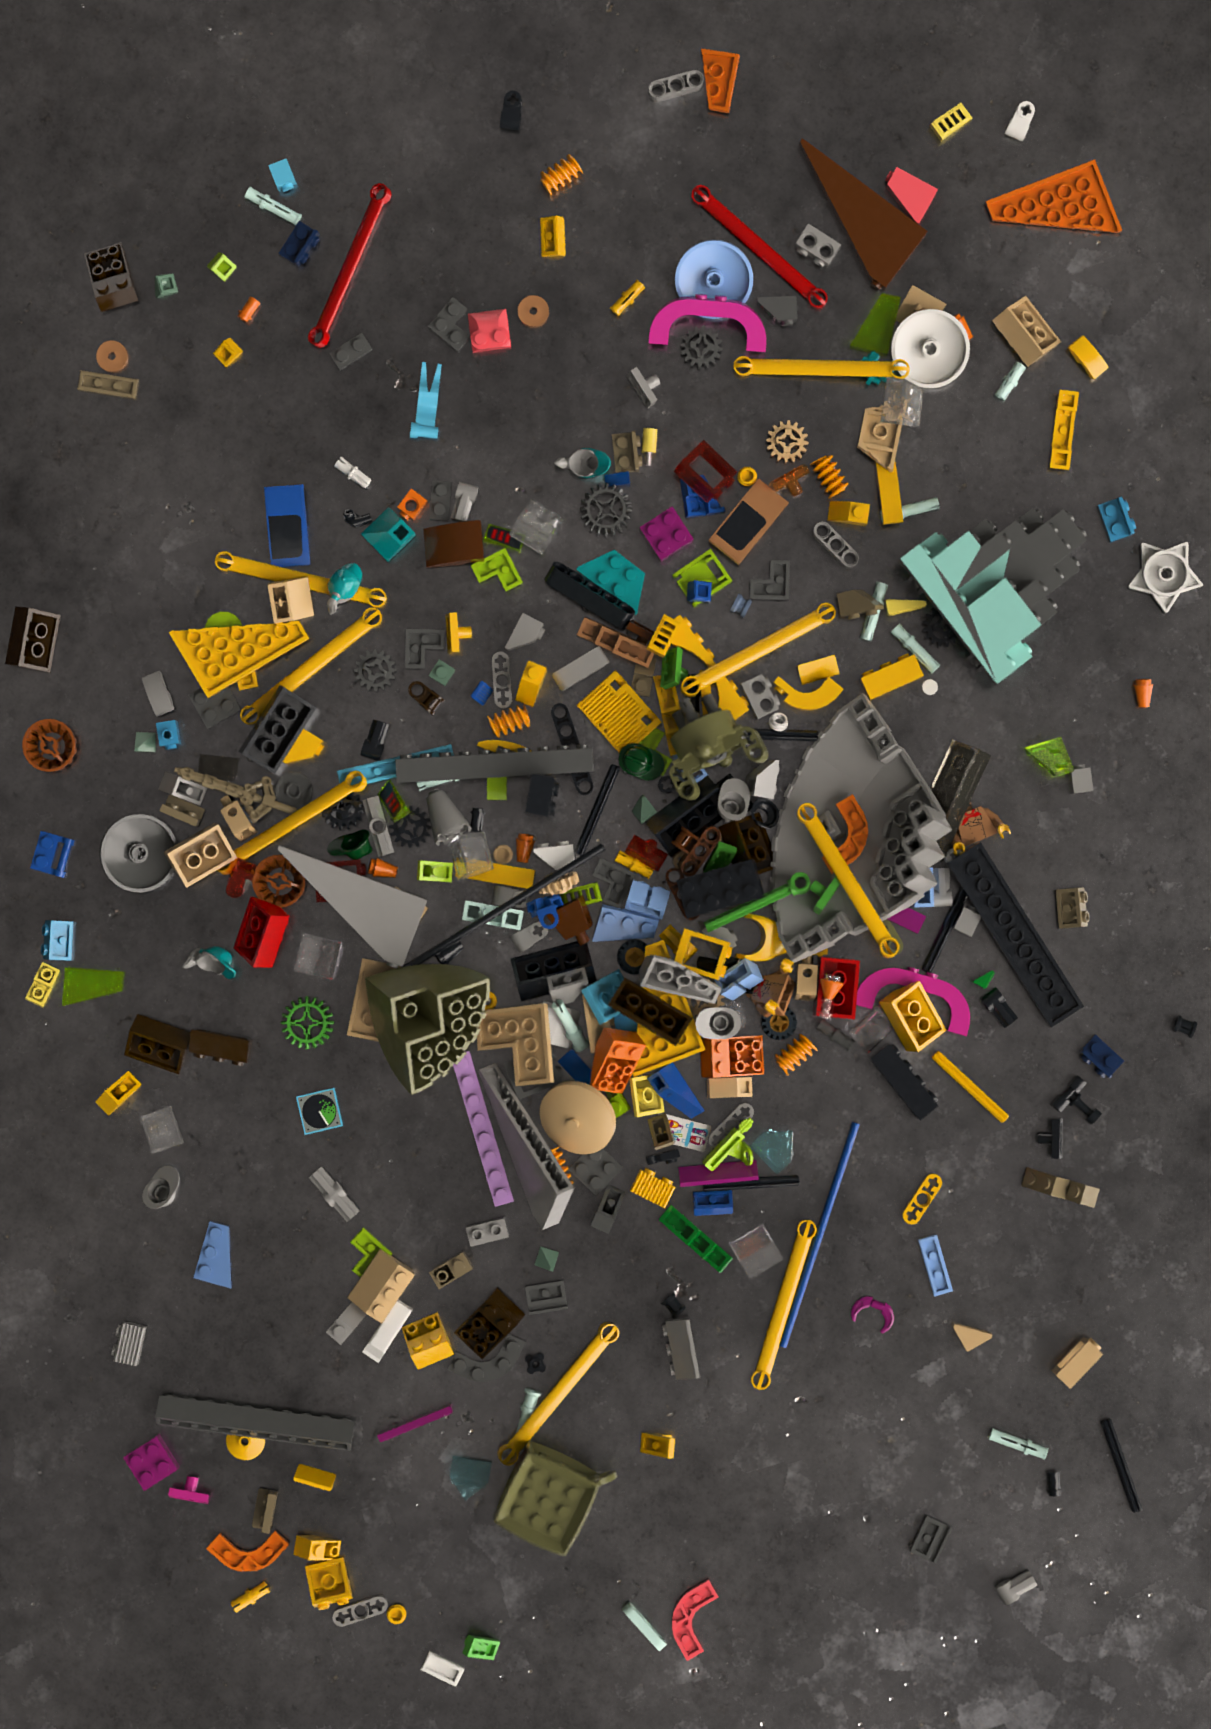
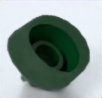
M636 743L628 744L619 753V765L625 772L648 781L655 780L664 771L665 765L662 756L655 750Z
M362 829L337 837L328 845L327 852L333 856L345 854L352 860L360 859L372 852V847L368 840L370 836L369 831Z

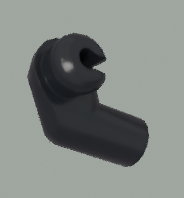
M346 509L343 513L344 520L354 527L372 523L370 513L359 516L352 509Z

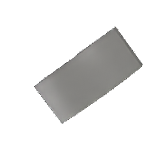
M157 671L143 677L144 688L155 715L158 717L175 710L170 692L166 689L162 673Z

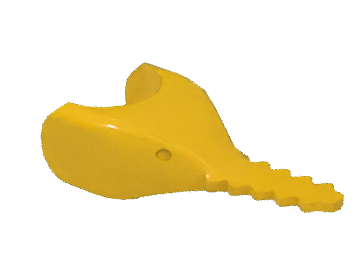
M754 914L743 916L753 920L759 926L761 941L754 951L749 954L736 953L735 958L766 962L787 953L778 936L777 925L774 920ZM828 948L813 955L818 957L827 955Z

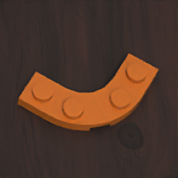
M853 794L835 804L848 828L845 843L837 848L847 865L853 863L860 856L868 837V824L865 814ZM823 856V857H822L823 862L825 863V865H826V867L828 868V870H829V872L831 873V875H833V874H834L833 870L831 869V867H830V865L828 864L827 860H826L825 857Z
M275 1530L260 1547L255 1550L246 1551L237 1548L219 1533L206 1549L221 1563L233 1570L241 1572L258 1571L273 1563L290 1543Z

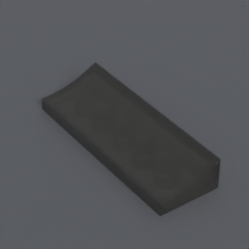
M952 740L930 788L945 812V818L952 829L937 840L944 856H946L991 757V755L978 748Z

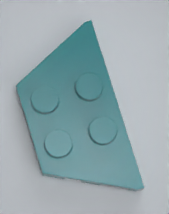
M612 550L577 567L576 570L630 605L635 610L634 615H637L645 573L616 550Z

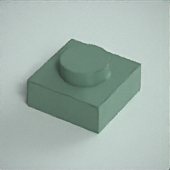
M439 659L429 677L446 686L456 670Z

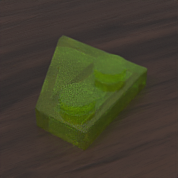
M1062 737L1025 747L1026 754L1033 756L1037 763L1048 769V772L1054 777L1074 772Z

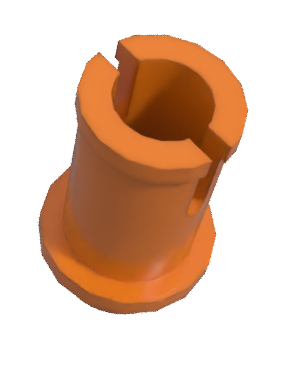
M250 296L242 310L238 311V317L246 323L249 320L251 321V316L260 305V302Z

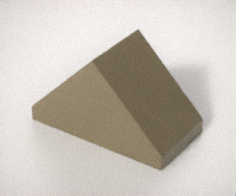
M666 1113L647 1119L655 1150L675 1144Z

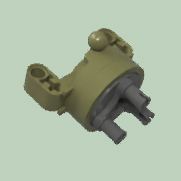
M712 693L701 698L708 712L707 715H700L696 712L690 698L683 699L684 702L681 700L678 703L682 710L673 713L672 717L679 730L671 737L670 741L679 758L672 761L674 765L670 768L669 774L678 794L682 798L693 801L700 795V789L693 773L719 764L721 767L730 766L733 761L731 754L743 747L749 760L759 764L767 760L768 751L758 731L748 726L742 727L741 724L737 726L731 711L719 708ZM747 733H751V735H750L751 741H749V740L746 739V738L748 737V734H747ZM760 749L761 755L755 759L754 752ZM679 770L683 771L681 773L682 778L678 776L680 774ZM691 786L692 793L687 796L685 793L686 788Z

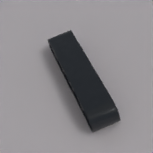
M553 562L544 578L548 585L619 629H625L635 614V610L630 605L560 562Z
M562 703L555 704L551 709V715L561 745H580L567 706ZM558 707L566 711L562 718H558L554 714L555 709ZM563 726H569L572 729L569 736L565 737L560 733ZM571 773L577 792L582 796L591 794L593 782L590 773ZM583 781L590 784V790L587 792H582L579 789V784Z

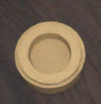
M499 845L495 848L493 856L499 864H507L513 858V851L507 845Z

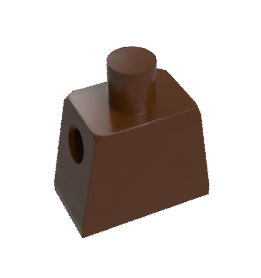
M581 895L556 909L559 922L555 927L565 940L575 936L580 946L590 941L586 930L593 925L584 896ZM547 914L548 919L553 924L555 917L552 914Z

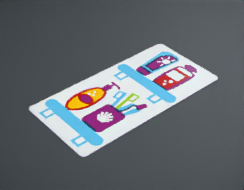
M667 1115L675 1139L674 1145L705 1152L711 1130L710 1125Z

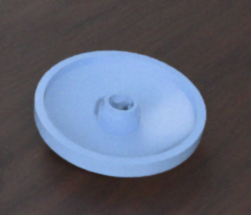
M716 239L699 242L683 254L677 265L675 273L677 294L679 298L695 297V294H705L707 298H715L716 295L727 296L729 300H736L745 304L753 287L751 264L746 255L730 242ZM700 316V317L708 318V319H720V318H723V317Z

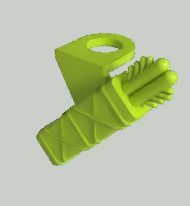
M749 1117L739 1124L738 1129L734 1127L711 1153L704 1158L702 1163L710 1171H714L730 1155L740 1159L746 1166L752 1165V1150L742 1140L745 1138L743 1133L752 1127L753 1120ZM746 1151L748 1153L749 1160H747L746 1158Z

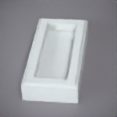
M429 1651L421 1667L422 1671L455 1687L465 1669Z

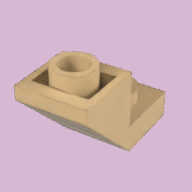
M752 1077L707 1079V1098L752 1097Z

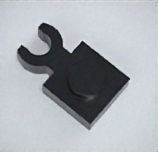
M678 1148L647 1156L646 1160L648 1165L663 1161L669 1164L676 1162L677 1158L680 1157Z

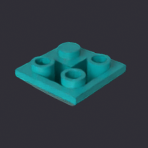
M390 507L361 533L387 562L416 536L415 532Z

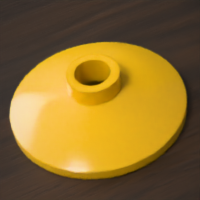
M227 1434L226 1445L234 1457L240 1460H251L262 1452L265 1446V1439ZM243 1438L248 1439L247 1445L242 1444L241 1440Z

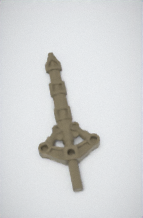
M175 767L174 772L184 780H192L202 784L201 786L216 789L227 795L239 798V803L245 806V810L249 814L250 822H257L261 817L270 812L272 808L288 814H292L297 810L295 807L275 801L276 797L271 779L268 776L262 777L260 781H256L254 784L247 783L242 787L217 779V777L209 774L204 775L195 772L194 769L189 767ZM262 788L263 796L257 794L256 789ZM253 802L260 803L255 810L251 806Z

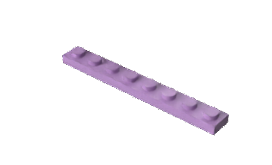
M467 1051L463 1059L457 1065L454 1064L453 1067L495 1207L514 1202L472 1057L470 1051Z

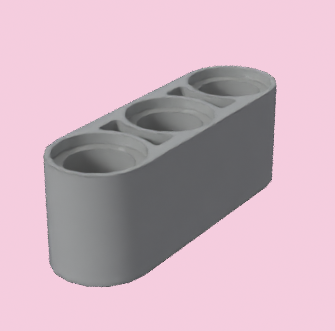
M691 70L655 80L649 85V98L654 102H661L697 92L703 86L704 76L698 70ZM692 77H697L700 83L693 85L689 80ZM678 82L681 88L674 90L671 88V84ZM658 87L663 92L660 95H654L652 90Z
M822 521L815 525L813 529L814 538L844 568L851 569L855 567L859 560L857 552L827 522ZM825 527L827 535H818L817 528ZM834 540L839 541L841 548L833 550L830 543ZM847 554L852 555L855 559L854 563L847 564L844 561V556Z
M598 646L553 673L552 677L562 692L608 665L610 661L601 646Z

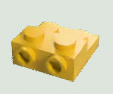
M343 1557L305 1566L314 1608L318 1607V1610L330 1608L329 1604L345 1605L349 1603V1599H353Z

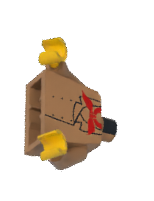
M968 798L958 802L962 814L955 816V820L951 822L952 830L949 833V837L953 846V854L957 856V850L960 849L964 853L965 846L997 833H999L1000 838H1004L1003 831H1008L1009 834L1011 832L1009 826L1004 824L999 816L990 809L983 808L982 806L973 809Z
M787 958L782 960L778 971L762 976L764 979L762 982L757 984L756 987L747 988L746 996L751 998L756 1006V1010L765 1018L774 1014L784 1016L796 984L788 975L792 973L793 969L791 966L794 962Z

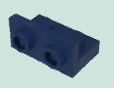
M299 221L278 254L297 267L301 263L305 264L309 258V250L311 247L315 248L320 240L318 237L320 235L319 232Z
M1096 1034L1079 1051L1082 1054L1080 1058L1088 1065L1092 1063L1097 1068L1095 1072L1103 1079L1105 1076L1110 1079L1112 1074L1124 1062Z

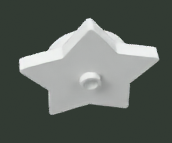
M1188 542L1166 550L1146 543L1140 544L1142 568L1128 585V588L1151 594L1162 611L1167 613L1180 593L1203 586V583L1188 565ZM1162 571L1167 572V578L1162 577Z

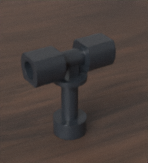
M1077 1075L1068 1084L1069 1088L1063 1095L1060 1094L1051 1105L1058 1112H1062L1068 1104L1070 1106L1075 1104L1087 1115L1085 1120L1092 1125L1102 1113L1097 1108L1092 1110L1080 1099L1081 1094L1079 1092L1087 1083Z

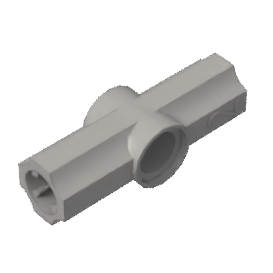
M379 796L362 800L378 857L394 853L388 824L385 820ZM376 821H382L384 824V828L380 832H376L373 828Z
M322 1166L309 1177L311 1182L321 1191V1195L331 1207H334L346 1222L360 1211L353 1201L349 1199L344 1188L337 1181L335 1182Z

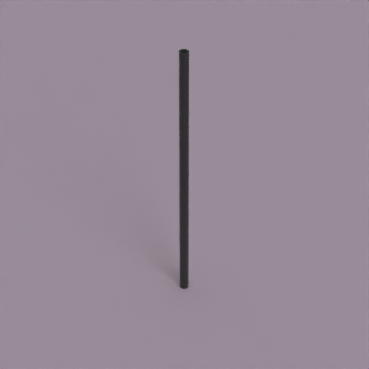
M601 843L409 961L403 967L420 965L606 850L604 845Z

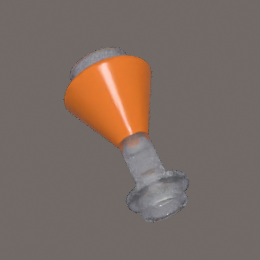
M825 974V979H820L824 1003L822 1011H818L819 1017L830 1019L833 1016L830 1013L832 999L843 986V983L840 982L841 977Z

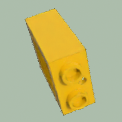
M684 928L674 961L697 974L720 980V977L724 978L727 966H724L726 958L730 959L733 947H730V942ZM692 936L723 945L715 974L684 965Z

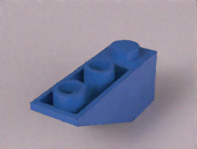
M673 1062L665 1065L647 1078L660 1097L692 1119L705 1111Z

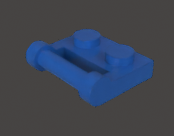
M41 831L30 869L64 878L66 873L64 870L71 845H74L75 840ZM59 842L64 843L57 869H53L52 865Z

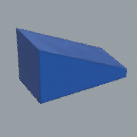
M629 471L604 475L605 483H608L609 487H612L613 484L616 486L630 485Z

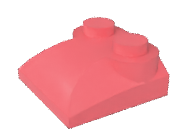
M506 309L468 314L473 353L511 348Z

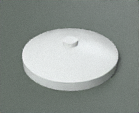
M925 309L911 314L901 322L893 336L891 353L893 361L903 359L908 363L910 372L904 378L905 380L922 388H938L951 383L962 373L969 359L970 343L965 328L953 315L942 310ZM903 363L895 364V366L907 367V365ZM898 370V372L901 374V376L905 375L906 372H907V371Z

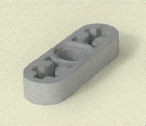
M497 652L492 657L494 701L497 707L506 709L512 704L510 660L506 653ZM501 655L503 659H506V662L503 663V669L507 668V672L499 671L495 673V669L499 670V664L495 663V660ZM499 675H505L508 678L506 685L500 686L497 684L496 679ZM497 688H509V692L505 691V697L509 698L505 705L498 702V698H501V691L497 692Z
M739 1104L711 1132L708 1141L713 1148L719 1144L712 1143L714 1141L713 1136H719L722 1133L719 1131L721 1127L725 1133L728 1134L730 1132L725 1127L727 1121L734 1120L737 1124L736 1129L739 1128V1121L732 1116L735 1113L739 1116L741 1114V1107L750 1108L748 1111L750 1115L748 1117L744 1115L741 1118L742 1121L753 1117L754 1109L750 1104Z
M376 1595L339 1607L334 1611L333 1622L337 1626L343 1627L382 1614L387 1610L388 1600L383 1595ZM376 1600L384 1602L382 1609L374 1607L371 1609L372 1613H369L370 1609L367 1602H370V1606L375 1605ZM359 1605L364 1606L366 1609V1613L363 1616H358L355 1613V1608ZM351 1608V1614L354 1619H351L350 1615L345 1617L344 1622L341 1619L337 1620L336 1617L339 1616V1612L345 1615L349 1613L348 1609Z

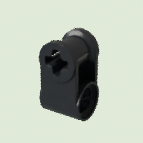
M512 90L505 94L500 128L520 130L522 98L517 91ZM512 97H516V101H518L514 105H511L510 101H508L512 100Z

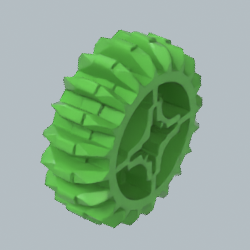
M309 996L305 997V1002L299 997L298 1005L295 1001H291L293 1008L285 1007L289 1014L282 1013V1017L287 1018V1021H281L282 1025L287 1024V1028H283L282 1032L289 1031L290 1034L286 1035L285 1038L289 1039L292 1036L294 1038L291 1041L292 1045L299 1041L298 1048H301L303 1043H305L306 1049H309L310 1043H312L313 1048H316V1041L318 1040L321 1045L324 1044L322 1037L329 1039V1035L325 1032L333 1031L332 1028L328 1027V1024H334V1021H328V1017H332L333 1014L329 1013L326 1015L325 1011L329 1010V1006L323 1009L321 1006L324 1004V1001H320L317 1005L316 997L312 999V1002H310ZM304 1006L303 1017L292 1020L294 1013ZM310 1007L317 1009L322 1015L323 1020L314 1019L311 1015ZM307 1013L308 1017L310 1018L309 1020H312V1022H317L309 1025L308 1033L307 1028L305 1027V1025L303 1026V1023H297L306 1020ZM292 1026H300L303 1029L304 1038L299 1037L294 1032ZM314 1026H323L321 1032L316 1037L310 1039L312 1028Z

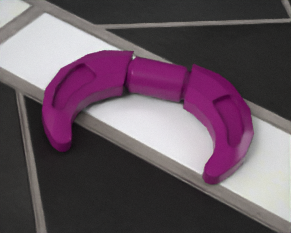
M865 1296L854 1303L851 1310L853 1322L856 1321L860 1310L871 1306L880 1310L885 1318V1324L880 1331L881 1333L887 1332L893 1325V1310L886 1302L884 1304L874 1300L871 1296Z

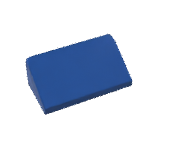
M571 1048L558 1060L559 1064L575 1081L590 1085L592 1069Z
M732 1190L693 1192L694 1216L733 1214Z

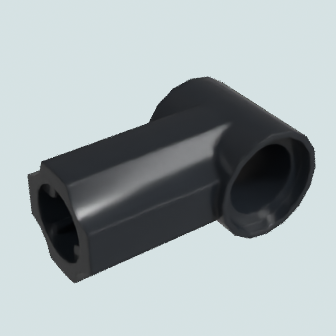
M373 719L368 737L365 739L361 749V756L376 761L380 760L389 724Z
M996 987L980 998L989 1012L994 1014L1004 1028L1018 1018Z

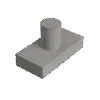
M637 367L632 369L626 377L648 409L658 400L651 389L660 385V380L656 374L644 379Z

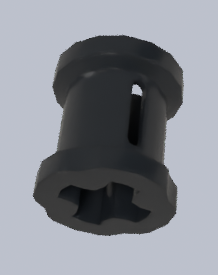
M668 775L661 777L658 782V788L662 793L668 794L675 789L673 781ZM668 779L671 781L670 785H672V788L665 790L661 782H666Z
M1178 1015L1172 1031H1179L1192 1038L1198 1022L1185 1020L1182 1016Z
M675 1293L670 1294L661 1302V1305H665L670 1311L673 1319L686 1309L685 1305L682 1306L676 1299Z

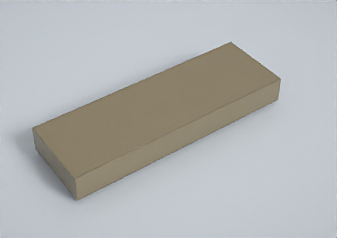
M80 370L77 390L136 399L139 380Z

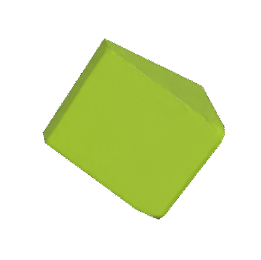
M218 252L207 265L223 281L237 267L221 252Z

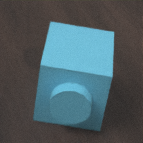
M287 158L268 165L278 191L283 190L285 192L294 188L293 185L297 183Z

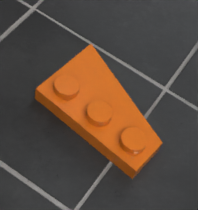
M701 48L709 110L729 113L740 55Z

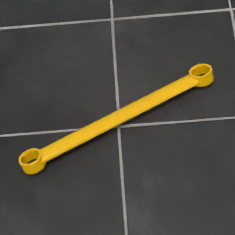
M740 356L734 361L733 365L735 372L743 377L750 374L894 377L901 380L906 378L910 372L908 363L903 359L895 361L750 359L746 356ZM741 360H747V361H750V364H749V363H738V362L741 361ZM897 363H903L907 365V367L894 365ZM737 367H747L750 370L746 373H740L737 371ZM895 370L907 371L905 375L900 377L893 374Z
M227 551L218 553L215 558V564L221 571H233L271 581L308 577L310 590L329 594V578L234 556ZM228 555L232 560L220 558V556ZM218 561L231 564V566L223 569L218 565ZM359 586L356 594L350 600L370 604L374 608H380L385 605L387 596L380 588L370 589ZM378 591L381 592L384 595V597L373 595L371 593ZM369 598L383 601V603L374 605L370 602Z
M822 603L816 610L699 674L686 677L681 683V692L687 697H694L700 690L823 623H830L836 615L835 607L830 603ZM822 607H828V609L819 613V609H821ZM832 611L830 619L824 620L821 618ZM689 680H693V681H694V682H692L691 684H689V685H687V686L684 687V683H685L686 681H689ZM693 686H698V689L695 693L686 692Z
M373 607L366 609L359 619L254 703L245 706L240 712L241 720L247 725L256 724L279 685L291 692L294 691L367 631L379 626L382 622L381 612ZM373 610L376 611L365 620L366 614L368 612ZM380 615L378 623L375 625L368 624L374 617ZM254 708L252 711H250L247 715L243 717L244 712L247 709ZM257 712L258 716L254 722H246L250 716Z
M359 771L350 772L345 781L235 849L234 853L237 859L217 871L223 875L231 874L239 863L350 793L360 792L365 789L367 785L366 777ZM361 776L359 783L351 785V781L355 777Z
M810 803L802 804L797 810L798 820L808 829L879 945L880 954L885 958L894 957L899 951L898 941L891 937L817 816L816 807ZM804 807H809L813 810L814 817L812 819L808 816ZM800 809H801V812L803 813L804 817L806 818V820L801 817V815H800ZM887 941H892L895 944V953L891 951ZM883 945H884L886 951H887L889 954H887V953H885V952L883 951V948H882Z
M804 1219L797 1225V1236L756 1370L751 1375V1383L758 1390H764L770 1385V1374L811 1240L817 1231L816 1225L809 1219ZM804 1222H807L805 1232L802 1236L799 1230L800 1225ZM812 1223L814 1228L813 1233L807 1237ZM761 1372L758 1385L756 1386L753 1380L754 1376ZM766 1374L768 1380L767 1383L764 1386H762L763 1379Z
M605 1322L600 1325L597 1336L508 1444L502 1445L499 1448L497 1456L502 1464L510 1466L517 1462L518 1454L608 1344L618 1339L619 1330L613 1323ZM608 1326H613L610 1333L603 1338V1330ZM512 1449L508 1457L502 1460L503 1451Z

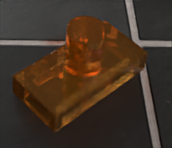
M802 464L769 483L775 491L788 486L792 496L795 497L803 492L798 479L809 474L810 471L807 465Z

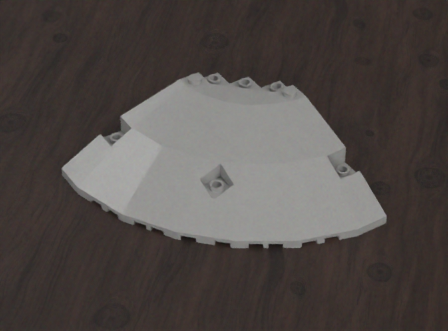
M862 693L839 709L829 721L828 727L817 735L818 740L812 746L807 747L802 757L803 761L799 769L795 771L796 775L792 784L789 783L784 793V805L779 812L776 835L772 838L771 851H773V862H771V867H773L769 890H774L786 884V880L798 872L807 874L811 885L817 880L828 888L836 875L835 873L831 875L822 860V852L806 826L798 820L797 810L804 803L814 805L818 818L824 827L827 826V833L835 846L839 848L846 841L848 828L835 804L853 794L865 814L868 824V837L862 853L848 867L878 916L884 921L925 897L924 893L938 884L929 867L945 857L937 840L952 829L945 818L946 814L910 756L904 748L897 744L889 726L869 698ZM888 740V745L884 746L885 741ZM804 807L808 816L812 819L814 817L813 810L809 807ZM800 809V815H801V817L806 820V818L804 817V815H803V813L801 812V809ZM798 879L795 885L798 888H802L805 886L806 881ZM842 885L838 887L820 915L813 912V909L821 897L810 890L802 895L797 894L793 896V894H790L772 904L777 917L778 936L792 962L800 961L834 946L835 942L847 934L857 936L868 930V927ZM839 928V932L835 934V929Z

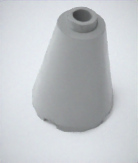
M434 789L428 793L429 796L426 798L433 837L437 846H440L439 842H443L444 845L455 842L464 837L463 833L466 830L468 833L471 831L472 828L468 821L443 790Z

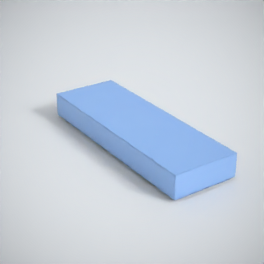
M937 1234L918 1239L933 1296L952 1292L953 1289Z

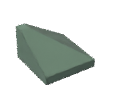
M173 273L155 276L156 298L178 292Z
M136 732L135 752H156V733Z
M643 794L634 806L632 813L643 824L656 814L657 811Z
M540 1246L535 1265L553 1272L559 1252Z

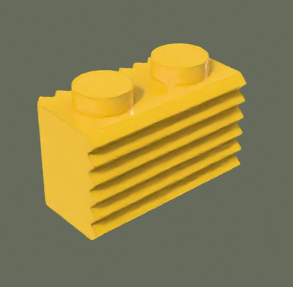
M645 1168V1170L640 1169L630 1191L665 1208L675 1189V1186L672 1185L673 1181L664 1176L662 1179L656 1177V1172Z

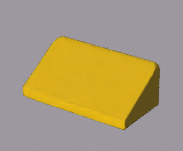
M557 215L540 218L542 257L565 256L564 218Z
M835 655L796 666L802 685L839 675Z
M299 1464L293 1480L331 1491L336 1474Z

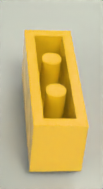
M909 653L898 657L899 661L894 664L891 661L880 665L881 669L876 672L871 669L862 673L863 677L859 680L869 700L923 677L924 674L915 654L912 656Z

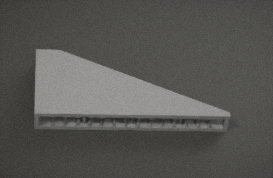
M279 845V852L383 960L387 961L386 965L393 968L403 967L427 899Z
M494 1063L479 1069V1075L534 1218L542 1230L558 1224L574 1190L573 1185L497 1064Z

